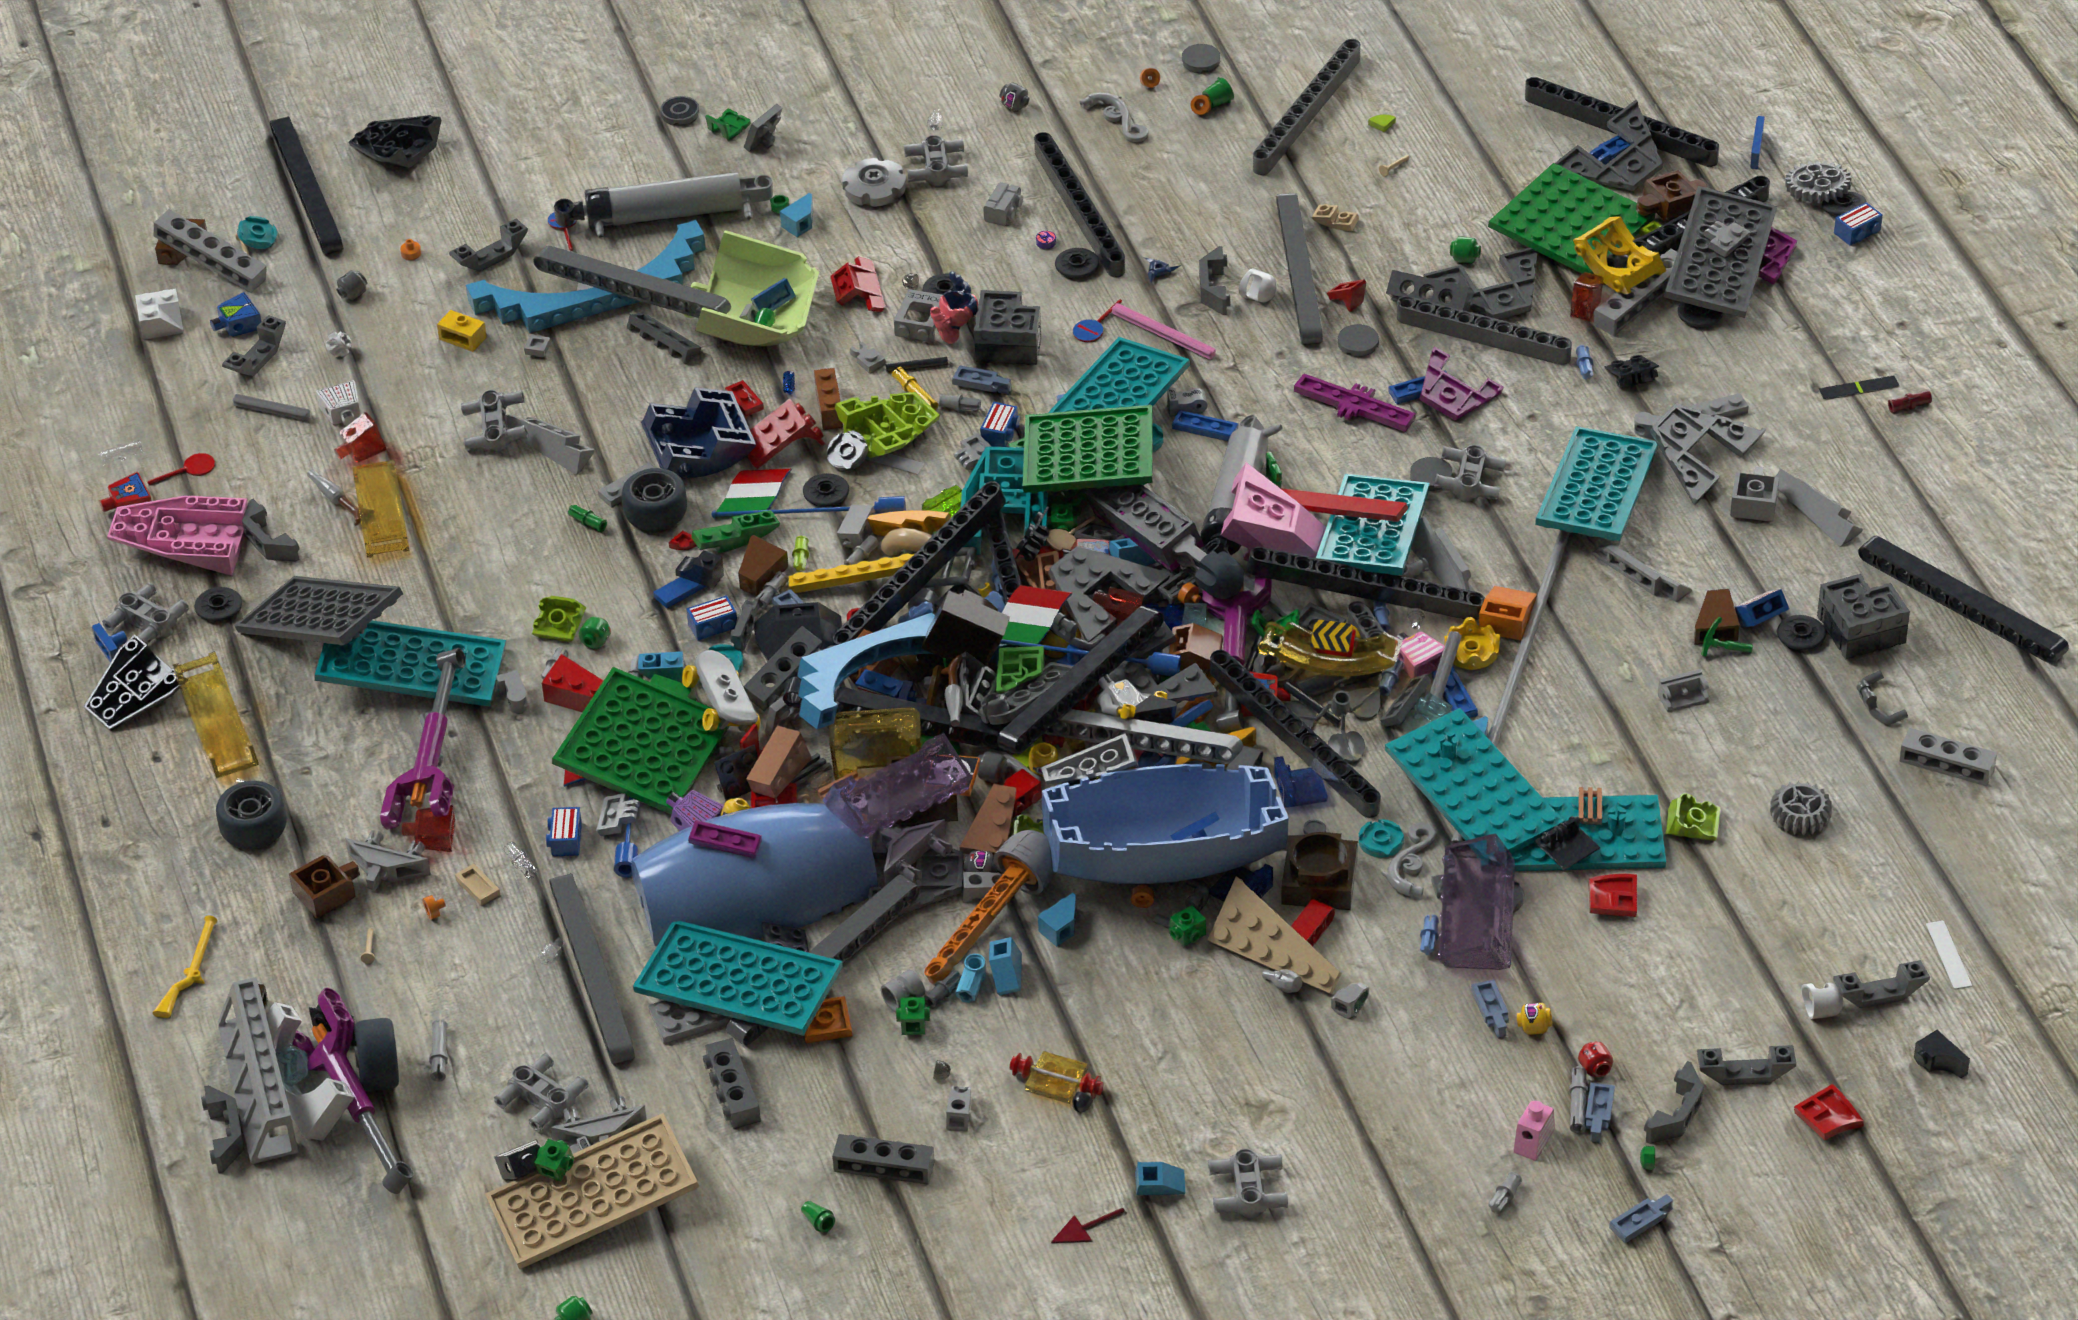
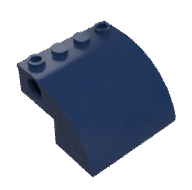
M694 387L686 407L650 403L641 421L660 468L672 471L681 478L704 477L728 469L746 457L756 446L732 391Z

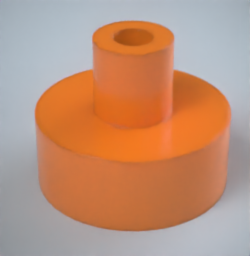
M1154 68L1144 69L1140 74L1141 84L1148 88L1157 86L1160 82V73Z
M1206 95L1195 96L1190 104L1192 111L1198 115L1208 113L1211 109L1209 97Z
M407 239L400 247L401 256L405 260H415L421 256L420 244L412 239Z
M1191 582L1184 584L1178 593V600L1186 606L1191 605L1193 602L1198 604L1201 600V596L1198 595L1199 588Z
M1147 884L1133 888L1131 891V903L1139 908L1150 907L1154 903V891Z
M432 895L422 899L429 919L432 920L440 917L439 909L446 907L444 899L435 901Z

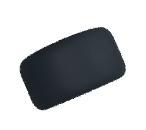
M662 468L645 469L633 474L627 479L622 488V503L625 517L633 526L646 531H661L673 527L682 520L687 510L684 482L674 472Z
M245 781L228 788L220 796L216 805V817L221 835L228 843L238 848L256 849L267 846L277 840L286 827L287 815L283 797L274 786L266 782Z
M377 1018L357 1022L354 1027L356 1046H354L356 1067L359 1068L360 1082L364 1090L379 1091L397 1087L399 1085V1069L392 1020Z

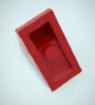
M1363 279L1340 283L1328 291L1327 295L1330 300H1343L1347 310L1351 312L1364 301L1366 281Z

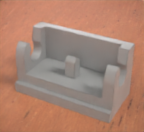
M851 505L837 532L839 538L851 540V542L845 541L843 546L855 548L860 546L868 536L872 535L873 531L867 518L871 515H876L873 506Z
M1699 669L1659 679L1658 696L1668 712L1708 702L1709 695L1705 689H1709V686L1702 674V670Z

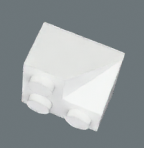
M176 289L135 295L143 340L184 333Z

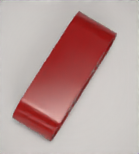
M1313 899L1291 927L1313 947L1333 921L1335 909Z

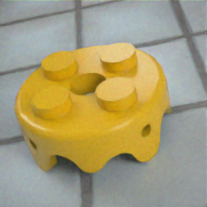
M1472 617L1466 618L1460 626H1451L1447 636H1444L1445 646L1451 631L1458 632L1461 635L1453 662L1454 665L1469 670L1481 669L1491 665L1499 655L1500 634H1495L1490 625L1484 628L1479 627Z

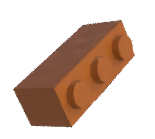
M835 368L814 370L815 390L822 429L843 428V423L839 420L835 409V404L841 402Z

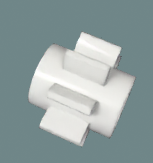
M340 331L339 333L333 332L328 335L329 340L326 341V349L331 355L344 357L350 353L348 349L351 348V339L346 333Z

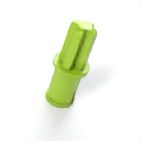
M802 535L796 537L795 549L792 552L794 558L793 567L796 569V572L806 569V561L809 558V539Z

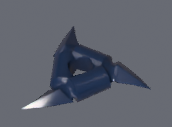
M1145 258L1150 263L1148 277L1151 283L1155 276L1167 275L1168 272H1172L1181 266L1169 267V264L1161 260Z

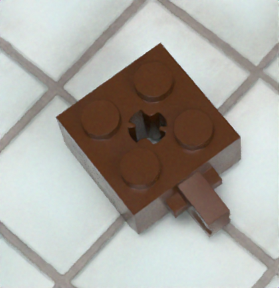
M322 855L289 873L293 894L316 918L356 897L352 881L360 876L358 865L354 861L338 867L329 856Z

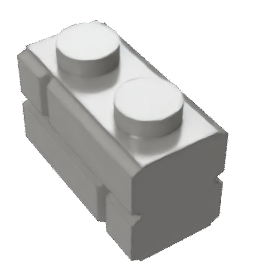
M1003 182L998 183L983 207L985 222H996L998 225L1005 226L1010 219H1013L1017 207H1021L1023 203L1021 188L1015 185L1009 186V184Z

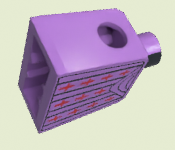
M695 790L690 791L684 798L673 792L666 801L673 808L670 821L679 831L693 826L695 820L706 821L718 817L723 809L722 804Z

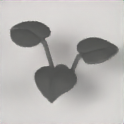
M1380 687L1361 688L1348 693L1337 691L1333 695V700L1328 701L1327 706L1317 716L1314 710L1299 700L1284 703V705L1310 729L1313 727V721H1319L1331 708L1335 716L1341 717V734H1333L1328 740V745L1345 761L1356 762L1364 754L1365 742L1358 732H1345V717L1347 713L1352 712L1360 719H1370L1376 716L1380 708Z

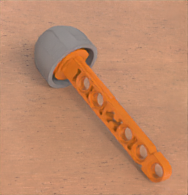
M1033 830L1021 831L1011 836L995 853L994 863L1002 876L940 949L937 957L933 958L926 966L924 974L930 983L936 984L937 981H943L949 975L953 967L959 963L1018 890L1037 895L1052 880L1056 873L1052 870L1051 849L1046 835Z

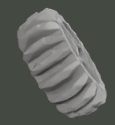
M1798 780L1797 784L1789 782L1787 786L1781 785L1779 790H1775L1774 796H1772L1770 801V812L1773 822L1777 823L1778 828L1784 827L1785 832L1793 831L1794 835L1799 832L1803 836L1806 832H1809L1813 835L1815 830L1821 832L1823 827H1827L1832 816V801H1830L1829 794H1825L1824 789H1818L1817 784L1813 786L1809 785L1808 782L1801 784Z

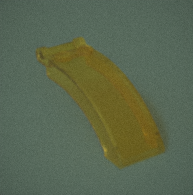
M389 460L352 466L367 558H371L376 554L403 550V552L410 551L395 461ZM398 539H401V541H402V542H396V543H390V544H384V545H377V546H372V545H371V544H373V543H379V542H385V541H391V540H398Z
M1269 622L1264 630L1265 636L1263 641L1258 645V651L1263 655L1271 654L1278 657L1282 662L1290 663L1312 672L1335 676H1356L1371 674L1393 667L1397 661L1403 640L1386 632H1382L1381 635L1372 638L1355 639L1353 655L1351 658L1314 653L1310 648L1313 632L1295 623L1288 622L1283 627L1277 623ZM1275 635L1280 637L1278 645L1272 643Z
M216 652L208 653L206 657L187 663L173 664L172 668L189 717L215 778L218 779L258 766L259 762L254 747L241 722ZM211 664L213 670L187 678L183 676L184 672Z

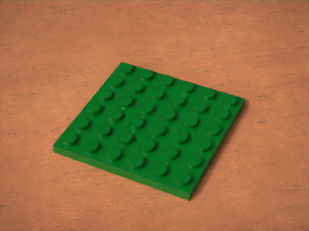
M1553 163L1491 218L1488 227L1592 278L1595 274L1583 258L1576 253L1573 240L1602 224L1610 217H1621L1629 232L1635 237L1640 233L1642 227L1655 219L1656 213L1646 216L1641 215L1636 211V202ZM1606 228L1601 231V234L1605 237L1609 229ZM1593 236L1587 241L1592 249H1596L1592 245V241L1596 240L1600 244L1601 242L1595 236Z
M1152 405L1025 415L1024 493L1058 492L1069 489L1081 490L1083 488L1122 487L1125 485L1153 483Z
M612 667L553 756L552 764L672 815L673 808L666 803L668 797L673 792L682 798L688 794L730 726L719 729L718 724L715 731H706L702 723L703 714L706 709L711 707Z

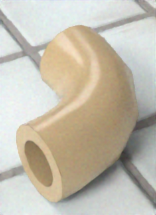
M895 529L883 538L881 549L888 556H896L904 549L917 552L932 535L916 529Z

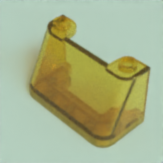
M895 708L836 713L834 724L830 725L829 735L834 779L838 780L854 771L858 773V769L887 767V757L924 755L919 711L915 708Z

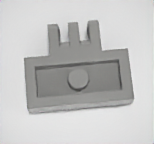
M1716 221L1704 231V236L1711 240L1709 248L1723 257H1727L1746 241L1750 235V231L1735 222L1726 226Z
M977 433L960 441L962 449L954 454V458L968 470L976 466L984 449L991 446Z
M626 794L605 797L597 827L599 835L621 833L623 824L635 822L640 802L637 800L629 801Z

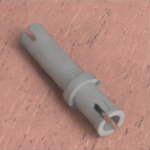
M439 1019L432 1023V1053L429 1056V1063L431 1064L430 1078L436 1081L437 1074H439V1082L446 1078L445 1065L448 1063V1055L446 1054L447 1022L441 1020V1027H439Z
M1576 1066V1069L1575 1067L1572 1068V1082L1569 1086V1093L1571 1094L1570 1130L1574 1133H1580V1126L1581 1131H1585V1102L1588 1086H1586V1069L1582 1066Z

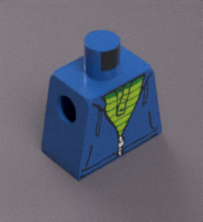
M243 292L217 306L219 317L210 320V325L214 332L224 328L229 336L234 337L257 331V326L262 321L259 311L246 293Z

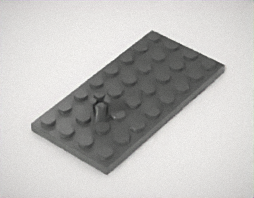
M1698 186L1664 297L1745 318L1777 206ZM1716 221L1726 226L1735 222L1750 231L1749 238L1727 257H1723L1710 249L1709 244L1711 240L1704 236V231Z
M293 576L234 626L238 633L345 645L352 639L359 637L360 634H363L367 624L373 619L380 617L387 607L394 605L397 599L403 595V592L399 586Z

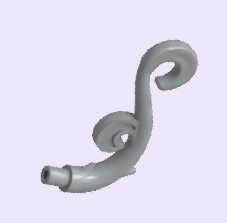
M1094 93L1087 95V98L1079 101L1082 108L1097 104L1112 105L1104 109V118L1111 122L1122 120V132L1126 140L1139 143L1148 138V129L1143 125L1135 124L1131 126V131L1139 132L1138 134L1134 135L1128 132L1129 111L1126 104L1121 100L1122 96L1109 93Z
M1420 822L1413 824L1408 830V836L1411 841L1418 844L1401 851L1390 862L1388 872H1381L1396 891L1407 896L1415 895L1422 897L1424 888L1414 886L1413 883L1407 881V878L1402 879L1399 875V868L1403 865L1406 873H1419L1422 870L1423 862L1422 858L1416 855V853L1429 846L1436 838L1434 827L1428 823ZM1425 833L1428 835V838L1420 842L1417 834Z

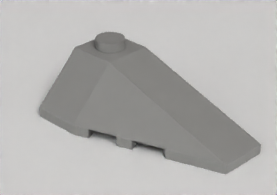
M1125 733L1043 766L1041 769L1046 784L1077 781L1085 777L1089 779L1099 778L1104 773L1134 769L1139 767Z

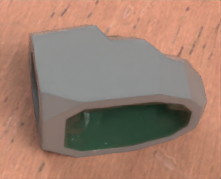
M1357 983L1338 990L1331 999V1008L1336 1014L1345 1018L1355 1016L1368 998L1369 987L1362 983Z

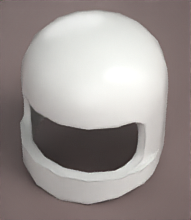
M1252 268L1242 278L1239 285V294L1246 299L1249 298L1262 303L1268 302L1275 295L1277 289L1276 279L1268 273ZM1254 276L1251 287L1246 294L1249 278Z
M1812 983L1802 985V997L1810 1019L1833 1017L1842 1011L1844 1001L1836 984L1826 983L1823 989L1815 988ZM1809 991L1812 994L1813 1001L1810 1000Z

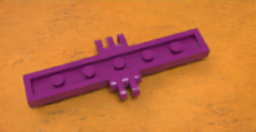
M1304 373L1294 385V392L1337 407V417L1342 418L1345 415L1344 419L1348 421L1353 416L1358 417L1360 415L1404 432L1415 421L1416 413L1374 399L1376 390L1370 388L1368 391V387L1364 385L1360 389L1361 385L1355 383L1349 390Z

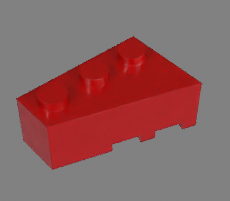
M561 654L541 683L544 702L583 713L604 680Z

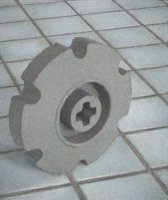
M878 158L864 159L856 162L855 167H848L842 176V186L846 197L852 202L859 205L867 203L870 206H882L892 203L893 198L903 195L906 189V175L903 174V168L891 160L879 161Z

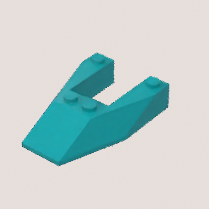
M986 447L962 490L961 507L986 483L997 482L1006 498V504L1001 509L1002 513L1025 514V535L1027 528L1037 513H1043L1048 505V492H1023L1024 448ZM1047 512L1039 525L1047 527ZM982 529L964 546L975 547L977 549L976 555H981Z

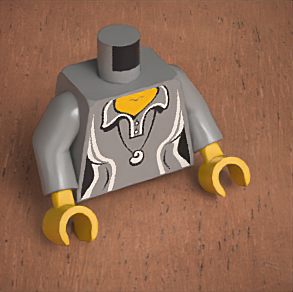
M1108 674L1098 681L1104 691L1097 697V702L1101 707L1102 713L1105 715L1117 716L1122 719L1133 718L1136 711L1135 706L1152 695L1139 692L1126 679L1115 683ZM1157 691L1154 696L1167 699L1168 694L1163 691Z

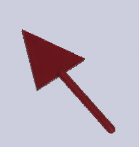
M1120 1208L1083 1225L1074 1215L1053 1238L1051 1243L1091 1242L1092 1239L1085 1229L1121 1214L1125 1210Z

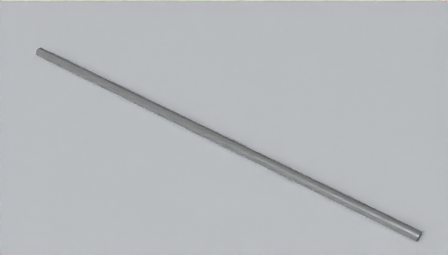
M1564 530L1559 531L1488 735V739L1495 746H1497L1570 536V533ZM1455 829L1451 845L1454 848H1461L1464 838Z

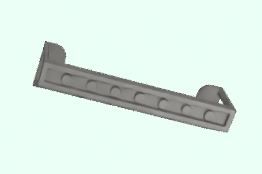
M257 977L233 982L217 1023L250 1162L255 1164L299 1152ZM233 1004L236 1018L226 1020ZM283 1125L287 1126L288 1135L270 1138L269 1129Z

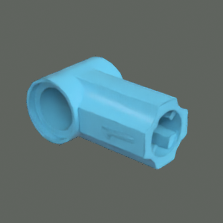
M970 954L964 961L965 967L955 993L956 997L962 1002L970 1003L975 1001L981 983L986 979V963L984 957L980 954Z

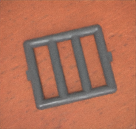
M963 547L942 568L940 578L931 579L923 588L967 584L971 571L975 570L976 567L975 556L977 549L975 547ZM966 556L961 576L949 577L954 558Z

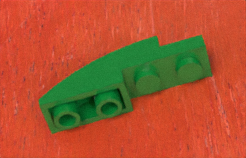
M771 510L732 517L731 524L693 530L691 538L700 550L715 548L718 553H723L748 545L750 537L753 535L759 538L766 536L778 528L780 522Z

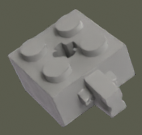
M1756 466L1754 474L1736 472L1730 517L1773 522L1779 477L1763 476L1764 467Z

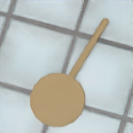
M1091 516L1070 532L1062 529L1050 530L1049 536L1046 538L1048 545L1057 551H1060L1062 548L1070 550L1076 540L1073 534L1092 522L1095 516Z

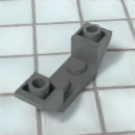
M516 218L500 226V240L476 252L467 244H464L450 251L449 255L460 265L481 272L513 256L527 234L528 228Z
M1218 246L1199 260L1201 303L1222 315H1227V307L1231 306L1230 294H1226V286H1213V281L1209 282V280H1212V275H1224V267H1227V254H1223V246Z
M268 315L257 326L259 340L245 355L233 352L222 363V367L238 373L255 376L278 351L286 321Z
M254 498L249 500L242 519L245 537L266 559L294 562L300 560L298 542L295 539H291L287 533L274 539L269 534L266 535L262 527L267 526L265 517L267 516V511Z
M1921 960L1899 964L1896 977L1861 983L1856 972L1833 977V981L1842 997L1858 1008L1903 1001L1930 980V976Z
M1793 1045L1769 1046L1768 1059L1723 1061L1721 1048L1697 1049L1699 1070L1721 1085L1772 1083L1795 1068L1797 1064Z
M1687 1061L1682 1069L1679 1068L1674 1077V1082L1677 1083L1676 1093L1684 1096L1681 1108H1676L1673 1116L1657 1110L1652 1118L1649 1117L1644 1126L1647 1143L1652 1144L1683 1136L1703 1101L1704 1087L1692 1062Z
M208 1085L204 1086L205 1096L201 1097L203 1110H208L210 1119L224 1117L225 1125L230 1124V1128H226L227 1137L212 1140L214 1150H209L212 1165L217 1164L218 1173H223L245 1150L239 1112L234 1097Z

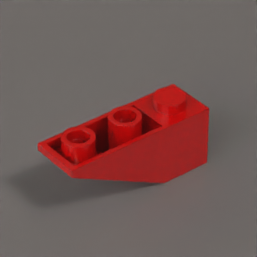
M1023 768L1006 779L1003 785L1016 788L1012 818L1020 815L1025 809L1042 798L1041 781Z

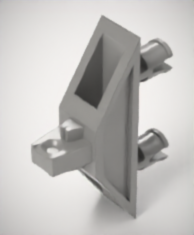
M945 819L905 828L900 833L888 828L881 832V842L888 849L884 869L885 886L898 875H903L916 884L915 878L920 880L922 871L917 870L911 865L929 849H933L943 857H946V852L950 854L952 844L941 839L946 835Z
M371 830L365 843L345 838L348 854L366 873L368 889L376 890L382 881L395 882L431 874L429 860L420 857L425 850L422 842H419L416 846L415 840H413L407 852L404 853L380 847L379 844L384 839L380 831L375 835L374 830Z
M620 1096V1105L617 1104L613 1097L610 1100L613 1113L580 1120L576 1107H573V1116L565 1108L563 1116L566 1124L550 1127L552 1140H562L569 1146L577 1144L576 1139L586 1136L590 1146L646 1121L645 1105L627 1109L623 1096Z

